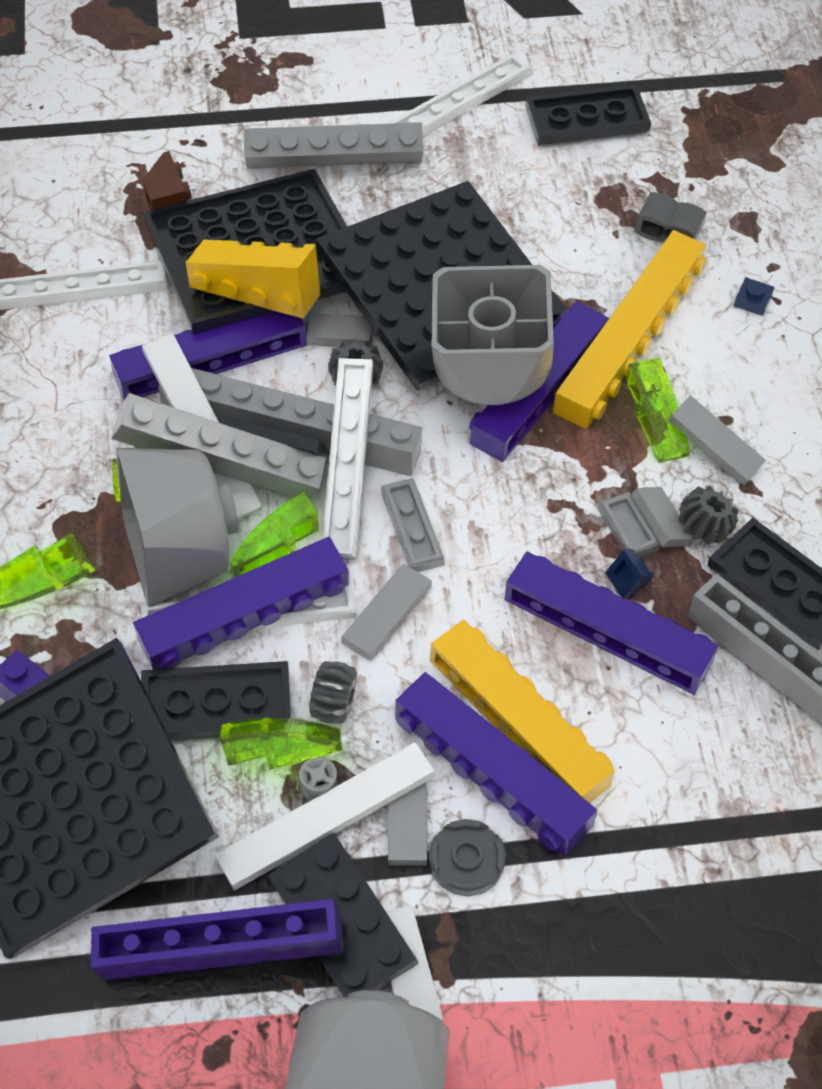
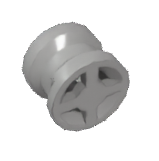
M313 757L305 761L301 766L299 779L303 797L309 802L337 786V771L330 760L323 757Z

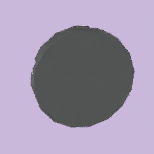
M463 819L450 822L443 827V830L437 836L435 835L431 841L428 861L432 876L441 887L453 894L469 897L483 894L497 884L504 871L506 852L502 839L497 833L495 834L490 830L488 825L481 821Z

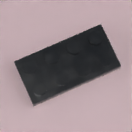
M637 84L526 97L525 107L538 145L650 132L651 121Z
M752 517L709 558L708 566L819 650L822 647V568Z
M288 661L141 670V682L171 741L292 733Z
M334 832L268 875L285 904L326 899L335 900L341 912L344 953L321 955L318 957L343 997H348L350 993L355 991H378L389 984L391 980L419 964L417 958Z

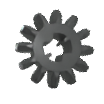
M354 338L351 344L341 341L339 348L332 349L330 362H328V372L332 376L334 385L337 382L339 358L372 359L374 363L372 384L379 383L383 370V360L379 356L377 347H370L367 340L359 344Z
M710 485L706 489L698 486L688 496H685L681 502L678 520L685 524L683 531H689L694 534V540L702 538L707 545L712 541L719 544L736 528L739 510L732 506L733 499L723 496V490L715 492Z
M324 661L320 665L310 694L309 712L311 717L329 724H340L347 719L356 691V668L338 661Z

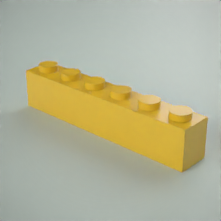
M463 619L431 643L430 662L495 728L589 803L611 787L615 769L610 759L604 753L597 752L587 742L584 733L578 727L571 726L561 716L560 710L553 702L543 699L536 692L532 681L526 676H520L512 668L507 656L501 651L496 652L488 644L485 635L480 629L472 628Z

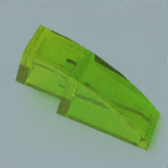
M660 357L630 363L626 382L637 404L635 413L658 463L688 457L690 449L687 437L668 421L679 407Z
M304 492L285 502L251 531L230 561L232 578L296 551L295 543L319 531L318 511Z
M70 533L42 551L34 545L0 566V609L28 602L55 592L96 571L85 545L74 534Z
M261 718L221 725L220 740L228 766L266 757L269 770L343 750L340 729L317 722L287 718Z

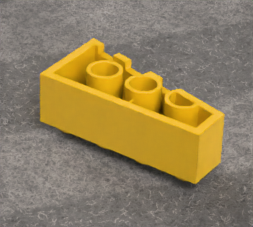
M203 240L185 262L190 288L304 319L320 296L316 244H305L303 248H296L292 246V243H280L278 247L265 246L264 242H252L251 245H241L239 241Z

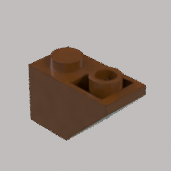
M169 151L162 153L143 178L146 202L150 210L192 199L188 182H182L183 173L180 163L173 161Z

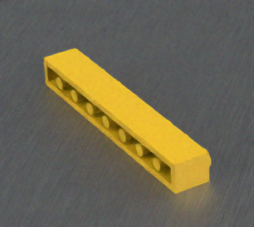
M675 230L671 232L555 393L553 414L584 429H588L594 419H601L608 399L610 397L614 399L617 396L622 385L621 380L624 376L629 377L632 374L638 356L646 354L651 344V337L654 334H660L666 321L665 317L668 314H674L680 301L679 297L681 294L687 295L693 284L695 274L700 276L707 263V258H704L705 243Z

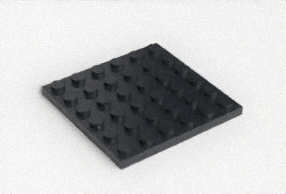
M315 168L142 212L145 225L193 334L275 312L274 310L190 288L185 262L203 240L239 241L241 245H251L252 242H264L265 246L278 247L280 243H292L293 247L303 248L305 244H315V240L318 237L347 227ZM316 250L320 296L317 300L345 293V289Z
M469 181L318 237L315 240L317 252L417 391L440 381L434 369L432 354L433 274L442 267L532 265ZM551 289L554 328L561 313L567 309Z
M117 638L0 705V948L5 958H15L220 837L121 641Z

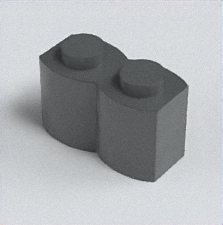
M650 192L638 214L634 231L640 236L653 241L665 242L673 230L697 240L703 228L707 212L694 204L677 202L666 194Z

